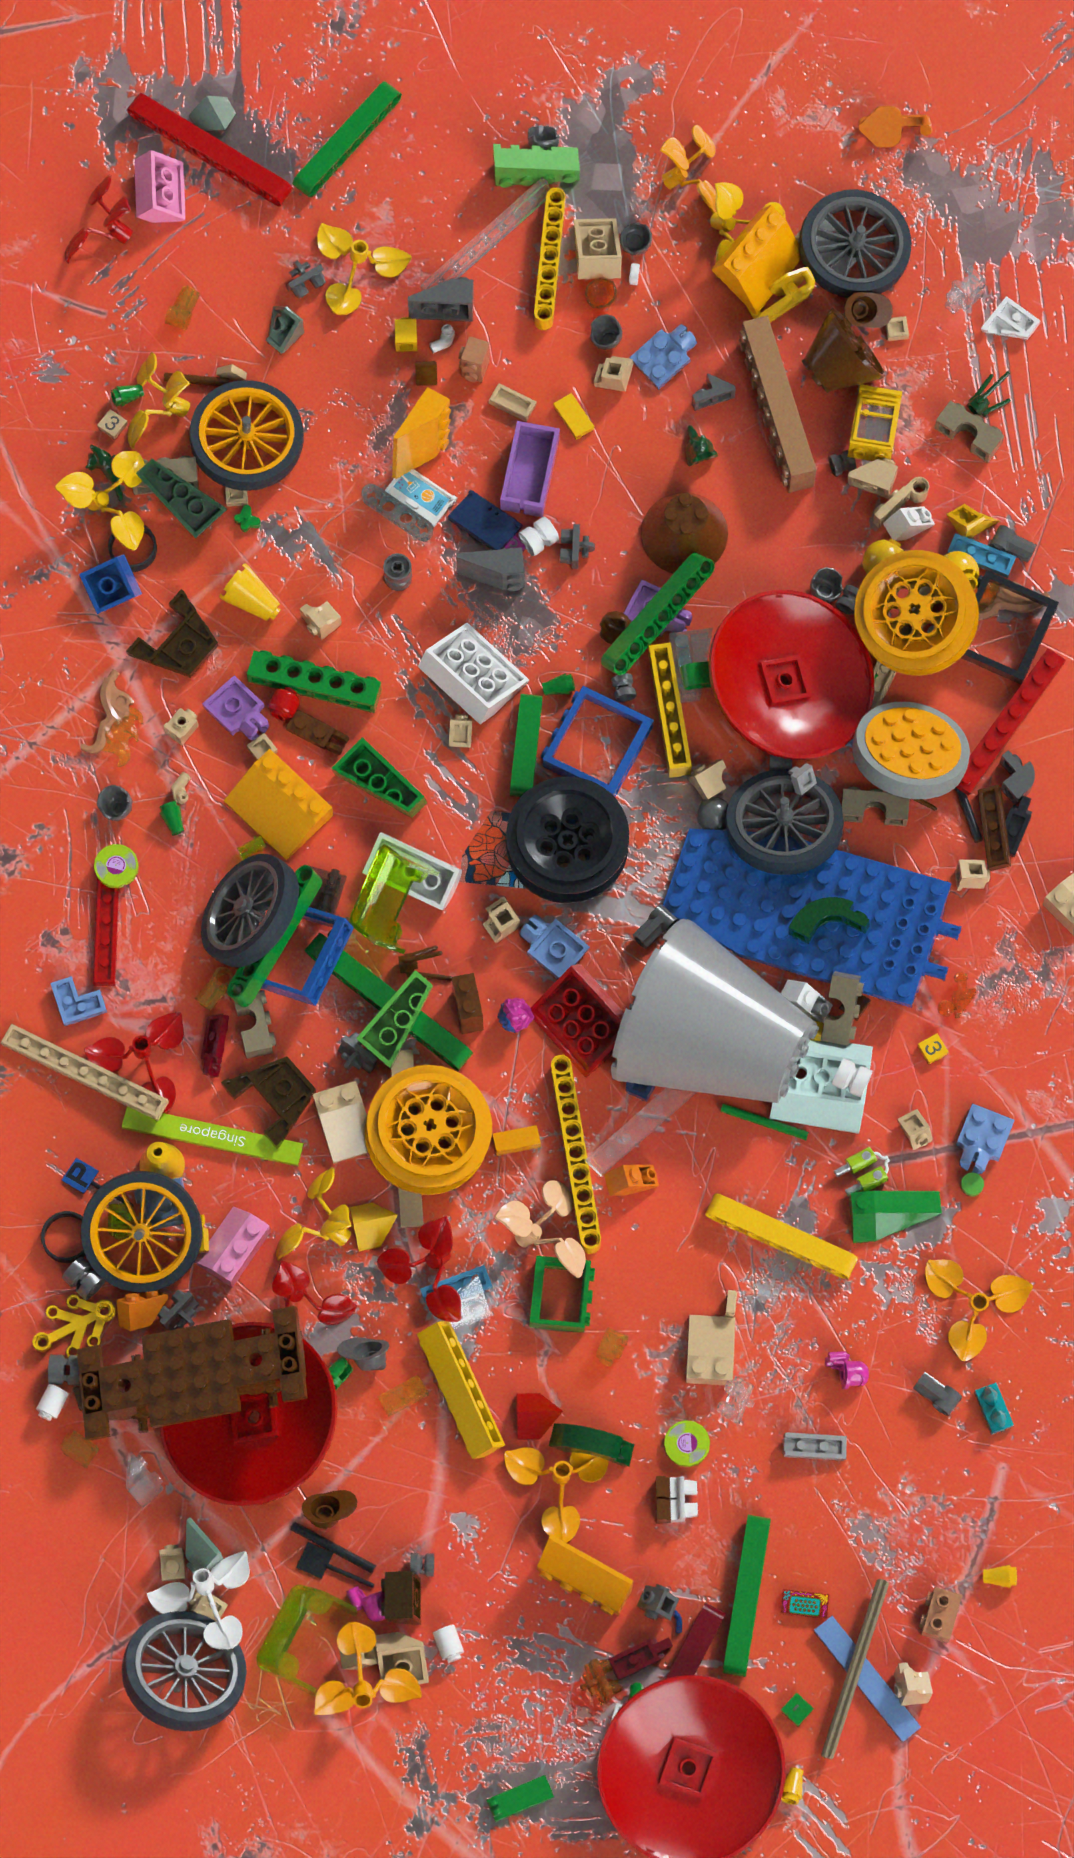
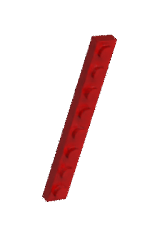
M1047 648L969 756L967 770L956 788L968 796L971 794L1065 664L1066 659Z

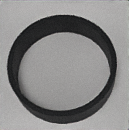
M145 525L144 532L151 537L154 543L153 551L144 562L129 565L132 572L141 571L150 566L157 554L155 536ZM113 533L108 542L111 559L115 558L112 554V545L116 539Z
M62 1211L52 1215L45 1222L41 1232V1241L46 1253L52 1259L61 1263H72L78 1258L85 1256L84 1249L75 1256L63 1258L52 1254L45 1244L46 1231L55 1220L62 1217H74L82 1221L83 1217L80 1214Z

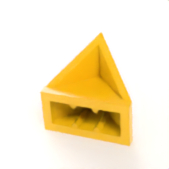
M966 504L946 514L959 535L970 539L1000 522V520L975 511Z
M374 1203L350 1207L359 1252L380 1248L398 1214Z

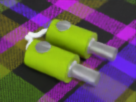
M867 1147L845 1159L846 1164L834 1170L836 1177L849 1171L854 1174L877 1162L875 1155L885 1160V1171L879 1166L856 1179L857 1184L845 1190L847 1196L849 1197L851 1192H859L860 1190L862 1192L870 1191L887 1182L888 1162H890L888 1156H882L879 1152H873L870 1147Z

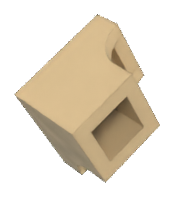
M616 356L606 358L604 364L598 365L593 382L594 386L626 392L634 364L633 360Z
M328 601L319 607H311L305 604L300 608L301 617L308 624L307 629L313 636L317 635L321 640L342 625L341 616Z
M722 759L715 760L709 765H700L693 770L694 773L687 776L689 782L696 788L703 800L710 799L726 789L722 781V772L726 765Z
M504 896L486 908L490 917L483 923V926L495 943H498L524 925Z
M898 1663L894 1672L896 1682L894 1691L895 1696L899 1697L901 1706L928 1703L933 1694L928 1672H915L909 1667L908 1663Z

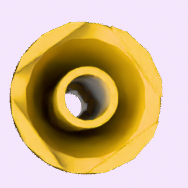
M244 563L242 565L245 568L244 571L238 570L224 588L226 594L224 596L220 594L219 598L261 619L268 621L271 618L274 620L281 611L278 608L280 603L250 566Z
M154 1142L145 1150L140 1159V1171L162 1174L171 1179L183 1176L185 1168L184 1157L180 1150L171 1144Z

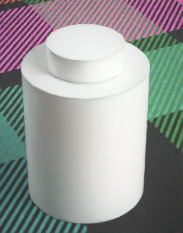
M48 1384L36 1408L39 1411L38 1416L48 1421H51L52 1418L57 1419L69 1393L55 1385Z
M455 1625L446 1626L432 1633L442 1660H447L448 1663L461 1659L460 1654L464 1650Z

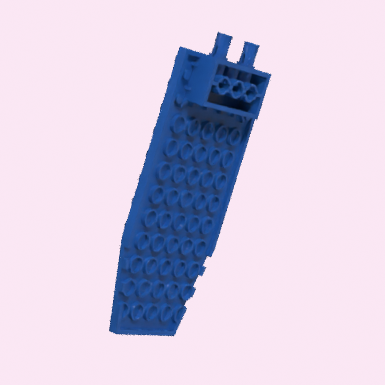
M689 828L663 906L678 921L681 919L693 921L722 946L733 951L739 957L831 984L832 975L835 971L861 976L860 983H864L863 994L912 1008L916 993L919 992L925 975L943 981L946 979L949 967L929 962L936 936L940 934L958 940L962 926L943 922L942 919L951 888L950 882L837 849L824 863L809 871L791 875L771 874L760 871L744 862L733 850L728 839L727 830ZM746 831V833H747L748 836H750V835L756 833V832ZM774 833L759 840L756 844L766 848ZM779 836L771 850L786 852L785 837ZM792 836L787 837L789 851L802 849ZM806 841L808 845L813 844V842ZM826 897H839L853 901V911H860L866 914L870 921V927L866 934L841 922L826 923L815 932L809 944L789 935L788 927L795 915L804 906Z

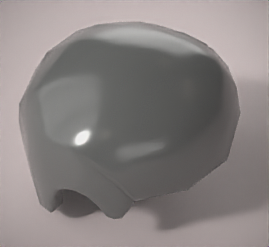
M538 125L528 129V144L530 147L540 146L544 150H548L550 147H557L559 145L560 135H557L555 128Z
M634 222L626 226L621 232L620 244L624 251L629 254H643L647 252L652 244V233L646 224Z
M608 314L600 315L592 321L590 337L597 348L607 350L615 348L619 344L623 331L620 323L614 316Z
M825 567L819 569L810 582L812 596L827 603L836 601L843 591L842 575L833 568Z
M110 785L99 793L97 807L107 819L120 821L126 818L132 811L133 801L124 788Z
M711 797L701 802L697 821L702 829L723 830L726 828L727 801L719 797Z

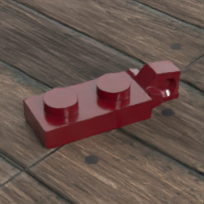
M219 1014L207 1018L201 1059L204 1060L202 1074L211 1078L218 1077L220 1073V1064L228 1030V1015Z
M669 1637L660 1642H657L656 1638L648 1639L609 1658L608 1662L617 1680L620 1681L659 1662L660 1659L665 1657L663 1652L672 1648L673 1644Z

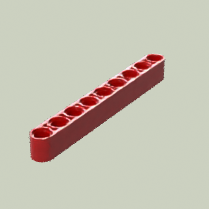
M139 93L127 108V113L141 124L272 204L281 206L292 192L293 187L285 179L147 95Z

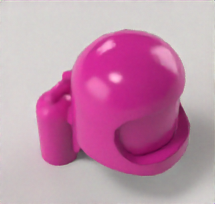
M845 1351L828 1352V1357H825V1366L839 1370L842 1389H848L849 1386L860 1387L867 1383L869 1370L866 1364L861 1361H848L850 1355Z
M358 1586L346 1591L352 1608L361 1610L363 1607L366 1616L372 1621L377 1622L385 1619V1616L381 1614V1603L385 1602V1593L378 1591L366 1596L361 1589L359 1590Z

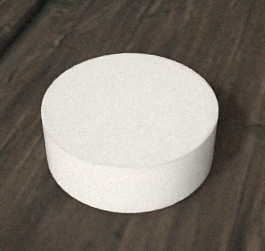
M631 264L630 285H638L640 264Z

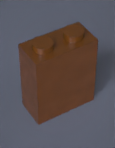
M474 973L452 977V990L461 1034L484 1030L483 1013Z

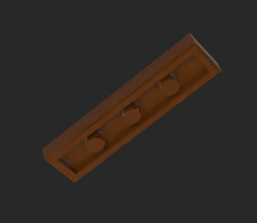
M995 785L978 789L989 871L1011 867L1001 787Z

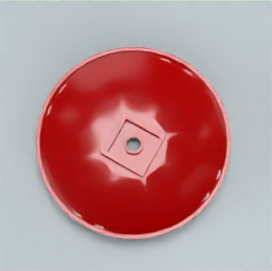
M771 590L753 595L739 603L725 616L713 637L709 654V677L716 702L734 730L750 744L766 753L791 760L817 759L832 754L854 738L861 719L871 710L874 697V672L868 650L850 621L833 606L815 596L793 590ZM781 675L788 678L789 685H784L781 682Z
M244 1322L232 1325L234 1341L261 1336L260 1330L270 1329V1333H275L274 1324ZM302 1338L307 1375L305 1377L307 1399L285 1403L282 1401V1392L277 1393L279 1406L270 1408L268 1394L262 1393L252 1396L245 1394L240 1395V1412L160 1427L161 1441L166 1456L178 1476L191 1489L210 1500L226 1505H261L291 1493L301 1486L319 1467L334 1436L338 1411L337 1395L332 1375L326 1363L315 1348ZM262 1357L256 1359L255 1366L261 1364ZM258 1411L259 1420L256 1423H250L249 1417L251 1413Z
M681 1675L666 1678L650 1684L632 1696L619 1709L607 1727L601 1742L597 1761L598 1790L608 1818L618 1833L631 1846L649 1858H731L744 1851L758 1839L773 1819L781 1802L786 1777L785 1755L781 1738L772 1719L764 1708L753 1697L734 1684L704 1675ZM688 1761L693 1762L695 1766L694 1771L691 1774H684L682 1771L683 1764Z

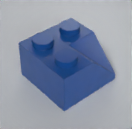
M124 554L79 574L97 614L142 595Z

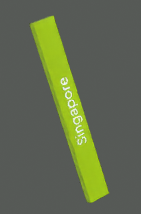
M128 1106L122 1124V1129L297 1167L299 1166L304 1146L303 1143L284 1140L277 1149L262 1134L162 1113L159 1121Z

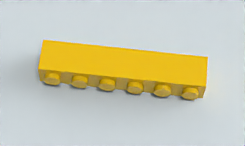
M671 642L649 645L648 656L669 778L691 775L692 764Z
M447 1321L436 1322L419 1332L417 1336L420 1340V1347L428 1358L429 1367L436 1376L438 1387L444 1394L448 1410L456 1421L457 1430L462 1435L466 1444V1450L471 1455V1458H484L505 1446L451 1323Z

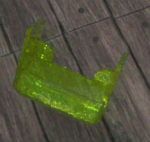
M386 844L382 845L378 850L351 912L350 924L374 945L404 954L406 950L397 944L402 935L401 925L396 921L413 881L420 883L427 878L428 874L438 877L439 872L423 860Z
M295 1585L289 1591L257 1655L258 1667L262 1671L316 1697L317 1689L295 1678L300 1668L299 1661L295 1656L287 1653V1650L308 1610L321 1615L328 1612L333 1605L356 1617L358 1613L357 1607L325 1591L306 1585Z

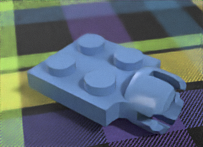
M682 324L671 333H666L661 329L630 357L634 364L658 389L663 387L691 361L687 353L697 344L693 333L691 331L688 332V328Z
M533 915L528 919L529 922L523 925L519 933L531 946L527 954L557 979L571 965H576L590 949V946L557 919L552 923H546L538 915Z
M972 1103L956 1143L957 1146L963 1149L960 1166L968 1171L971 1161L975 1162L972 1173L982 1174L986 1169L988 1161H999L1014 1119Z

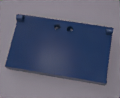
M469 490L468 495L448 515L449 521L492 550L503 549L523 527L520 522L473 490Z

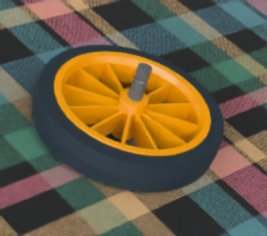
M243 380L219 386L201 400L191 420L189 440L198 466L209 478L231 489L250 491L274 485L292 471L303 448L304 430L296 406L283 392L266 383ZM249 401L248 415L241 420L234 403ZM252 402L266 405L265 409L252 424L250 418ZM229 405L239 426L218 413V411ZM271 409L280 416L277 420L257 427ZM213 417L232 430L207 427ZM284 424L287 430V436L264 433ZM206 435L230 437L211 446H208L206 441ZM262 441L286 443L280 454ZM236 444L222 462L213 454V452ZM255 446L276 459L264 466ZM240 448L244 449L242 468L236 469L228 466V462ZM251 449L260 468L244 470L246 450Z
M129 1172L107 1181L91 1197L82 1218V1246L92 1268L108 1283L132 1292L155 1291L175 1283L193 1265L202 1242L201 1217L190 1194L176 1181L154 1172ZM143 1189L141 1219L139 1220L124 1193L126 1191ZM146 1189L164 1195L148 1220L144 1219ZM121 1194L134 1223L107 1206L108 1203ZM167 1197L177 1207L179 1212L152 1225L151 1219ZM104 1209L129 1225L131 1229L99 1227ZM181 1214L185 1233L154 1231V1227ZM99 1231L131 1233L130 1236L104 1249L99 1239ZM153 1234L184 1236L180 1253L178 1254L154 1238ZM133 1238L134 1242L116 1266L107 1257L105 1251ZM148 1240L153 1241L177 1258L166 1268L162 1269ZM139 1242L137 1274L119 1268L135 1243ZM143 1242H145L159 1271L141 1274Z

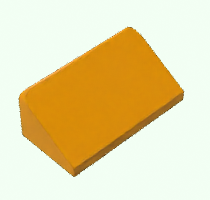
M537 1125L492 1134L497 1156L541 1148Z

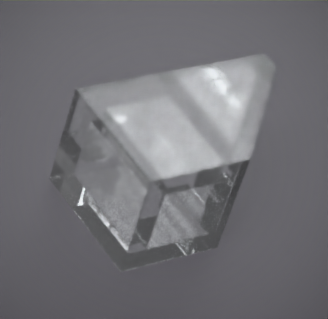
M131 1452L128 1454L126 1489L139 1505L144 1508L164 1490L161 1485L163 1480L155 1471L150 1473L147 1470L146 1466L148 1463L140 1454L135 1456Z

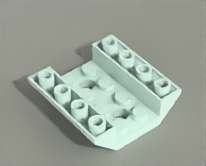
M810 1040L807 1045L809 1046L807 1055L804 1059L799 1058L796 1064L799 1065V1068L806 1071V1077L803 1079L791 1077L786 1096L784 1098L781 1097L779 1103L772 1102L770 1119L859 1134L867 1087L862 1097H858L849 1092V1087L840 1089L833 1086L832 1082L843 1058L855 1063V1068L857 1069L860 1066L870 1069L873 1047L849 1043L847 1046Z

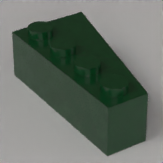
M153 458L136 472L194 538L198 537L227 510L226 507Z

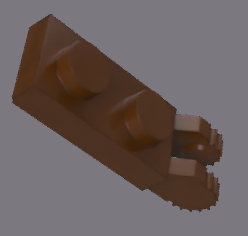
M298 709L286 726L287 731L338 755L343 750L338 745L330 742L331 738L333 737L345 744L349 741V737Z

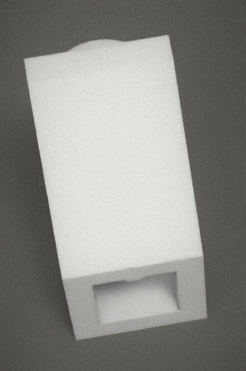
M923 506L900 508L883 525L893 540L902 541L929 529L935 523L931 518V513Z
M787 980L781 992L785 998L813 1021L824 1023L826 1016L833 1006L806 982Z

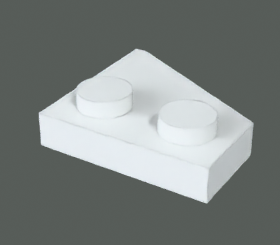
M1006 296L981 327V331L1028 340L1041 321Z

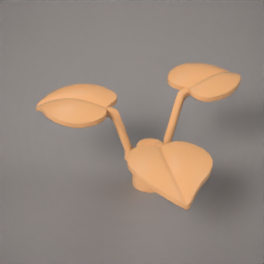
M554 1180L544 1184L542 1197L545 1203L552 1208L534 1224L529 1220V1209L523 1203L511 1201L501 1207L494 1218L515 1234V1239L521 1247H527L532 1243L537 1246L539 1244L557 1242L554 1246V1251L558 1260L576 1278L581 1277L586 1259L585 1252L577 1241L572 1238H567L564 1241L562 1238L540 1240L542 1230L539 1225L553 1214L554 1211L560 1216L565 1217L573 1209L572 1195L564 1184Z

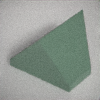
M206 96L189 114L193 124L204 131L225 130L236 116V112L228 98L222 96Z
M273 306L269 337L266 341L282 354L304 333L303 319L287 306Z

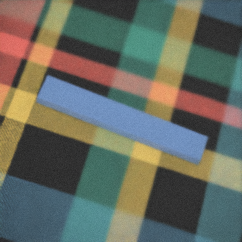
M831 1616L814 1629V1632L843 1669L848 1672L856 1645L836 1619ZM865 1658L857 1686L903 1743L918 1731L921 1726L906 1707L901 1706L900 1700L867 1658Z

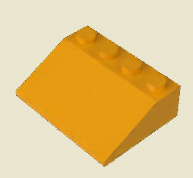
M770 205L757 212L711 270L756 315L773 295L769 290V286L783 275L790 273L801 260L799 244L786 219Z
M428 387L426 388L393 437V478L397 479L412 469L437 457L441 450L444 451L449 444L448 435L450 429H448L451 421L449 419L451 412L449 398Z
M268 749L251 766L224 800V803L286 861L333 816L332 806L271 749Z
M550 1535L537 1565V1570L540 1571L539 1575L548 1581L552 1579L560 1583L559 1587L569 1593L575 1591L581 1594L579 1598L589 1604L597 1603L601 1606L600 1610L610 1616L613 1613L619 1615L632 1592L633 1580L557 1537Z

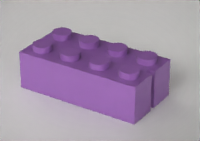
M517 421L500 499L501 510L520 513L521 509L524 510L526 515L543 517L560 439V428Z

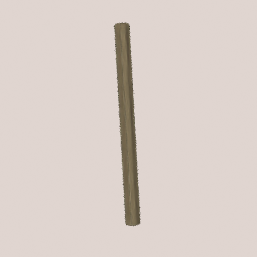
M883 1579L876 1581L821 1756L826 1759L832 1760L834 1758L889 1586V1582Z

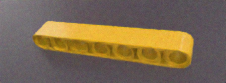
M557 187L547 192L534 308V324L540 330L550 329L554 320L565 213V193ZM558 199L560 202L554 203L551 200ZM556 218L558 221L551 222L550 219ZM553 237L556 240L548 241L547 239ZM553 257L554 260L548 261L545 258ZM550 276L552 277V279L545 280L543 279V277ZM547 295L551 298L544 300L541 297ZM541 315H547L548 318H547V319H541V318H539V316H541Z
M714 1194L705 1213L713 1221L843 1279H849L858 1260L857 1256L721 1194Z

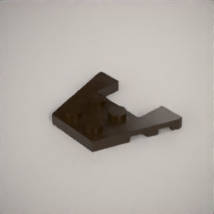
M181 589L169 602V607L184 617V620L157 650L138 637L126 650V653L133 658L191 678L219 645L197 613L194 605L187 598L186 593Z
M287 1056L260 1066L259 1069L244 1072L239 1074L240 1076L230 1080L228 1078L221 1082L222 1086L234 1100L254 1086L281 1118L264 1131L265 1136L277 1149L281 1146L312 1099L313 1094L316 1093V1088Z

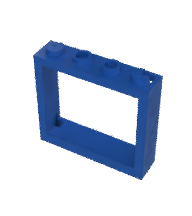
M582 686L580 692L576 691L571 700L573 705L570 710H565L561 718L563 723L560 729L556 728L551 736L553 741L550 747L546 746L542 752L543 767L562 777H579L593 781L616 797L653 729L654 720ZM585 699L640 725L609 785L553 758Z
M309 907L303 919L331 927L332 930L302 990L270 980H265L261 989L316 1006L354 927L346 918Z

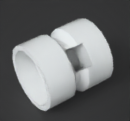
M545 516L534 522L533 528L529 526L518 533L521 542L525 545V549L532 556L542 552L545 545L551 546L559 540L556 529Z
M843 1058L832 1085L840 1089L849 1087L851 1094L862 1097L873 1071L863 1066L857 1069L855 1068V1063Z

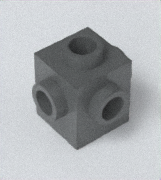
M656 1584V1587L646 1585L637 1607L644 1610V1615L650 1619L657 1620L659 1617L671 1620L679 1598L669 1593V1589L662 1585Z

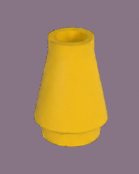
M1006 1565L992 1569H983V1583L1008 1588L1017 1586V1568Z
M795 1767L789 1769L785 1779L781 1798L782 1802L797 1805L799 1800L802 1799L803 1770Z

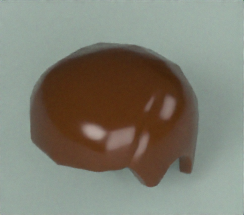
M607 612L599 624L601 626V638L607 643L613 644L631 623V619L622 612Z

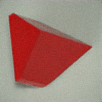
M540 1393L517 1394L518 1440L541 1439L563 1410Z

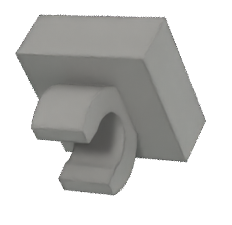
M807 763L801 768L795 766L788 771L791 774V782L793 783L795 793L803 795L817 783L813 767Z

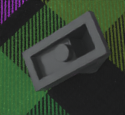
M707 374L706 383L709 389H700L692 395V406L694 411L733 399L736 393L735 385Z

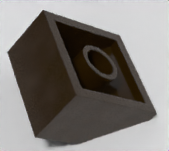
M413 1571L385 1572V1578L381 1580L382 1593H385V1602L381 1603L382 1616H385V1620L391 1623L421 1625V1578Z

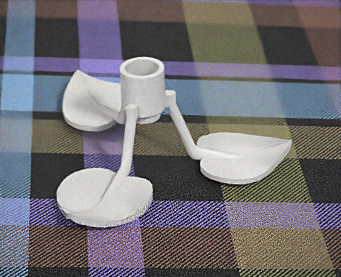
M243 1551L226 1557L211 1569V1572L205 1568L195 1571L193 1574L194 1582H191L190 1591L185 1584L173 1582L147 1593L149 1602L161 1614L186 1611L187 1602L192 1600L196 1589L199 1594L208 1597L217 1621L206 1626L204 1630L205 1642L210 1647L229 1650L234 1648L242 1638V1625L236 1617L231 1615L224 1617L222 1620L220 1619L211 1593L214 1590V1583L217 1586L223 1584L226 1588L233 1589L240 1587L248 1580L250 1569L247 1552Z

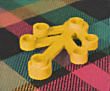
M70 1295L66 1301L68 1307L72 1310L81 1308L91 1312L85 1316L60 1310L55 1305L49 1306L46 1309V1315L50 1320L60 1319L70 1323L50 1334L44 1332L37 1333L32 1341L34 1348L39 1352H46L50 1349L52 1343L75 1332L71 1345L66 1350V1354L69 1357L70 1350L80 1348L87 1325L95 1322L92 1335L87 1338V1344L89 1347L92 1346L90 1341L96 1338L98 1339L97 1345L101 1346L100 1337L106 1322L111 1321L116 1314L114 1304L109 1300H100L97 1303H92L80 1299L77 1295ZM77 1299L78 1303L75 1306H71L70 1301ZM107 1308L109 1310L108 1314L101 1315V1309ZM50 1310H57V1314L55 1316H50ZM46 1340V1346L40 1347L39 1341Z

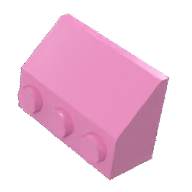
M152 150L134 159L136 217L152 223L184 221L183 162Z
M233 1206L209 1240V1251L200 1253L195 1264L233 1287L271 1233L270 1225L253 1214Z

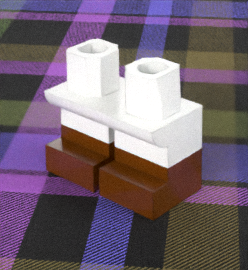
M656 1476L657 1524L685 1522V1518L698 1516V1504L685 1503V1495H697V1481L684 1480V1476Z

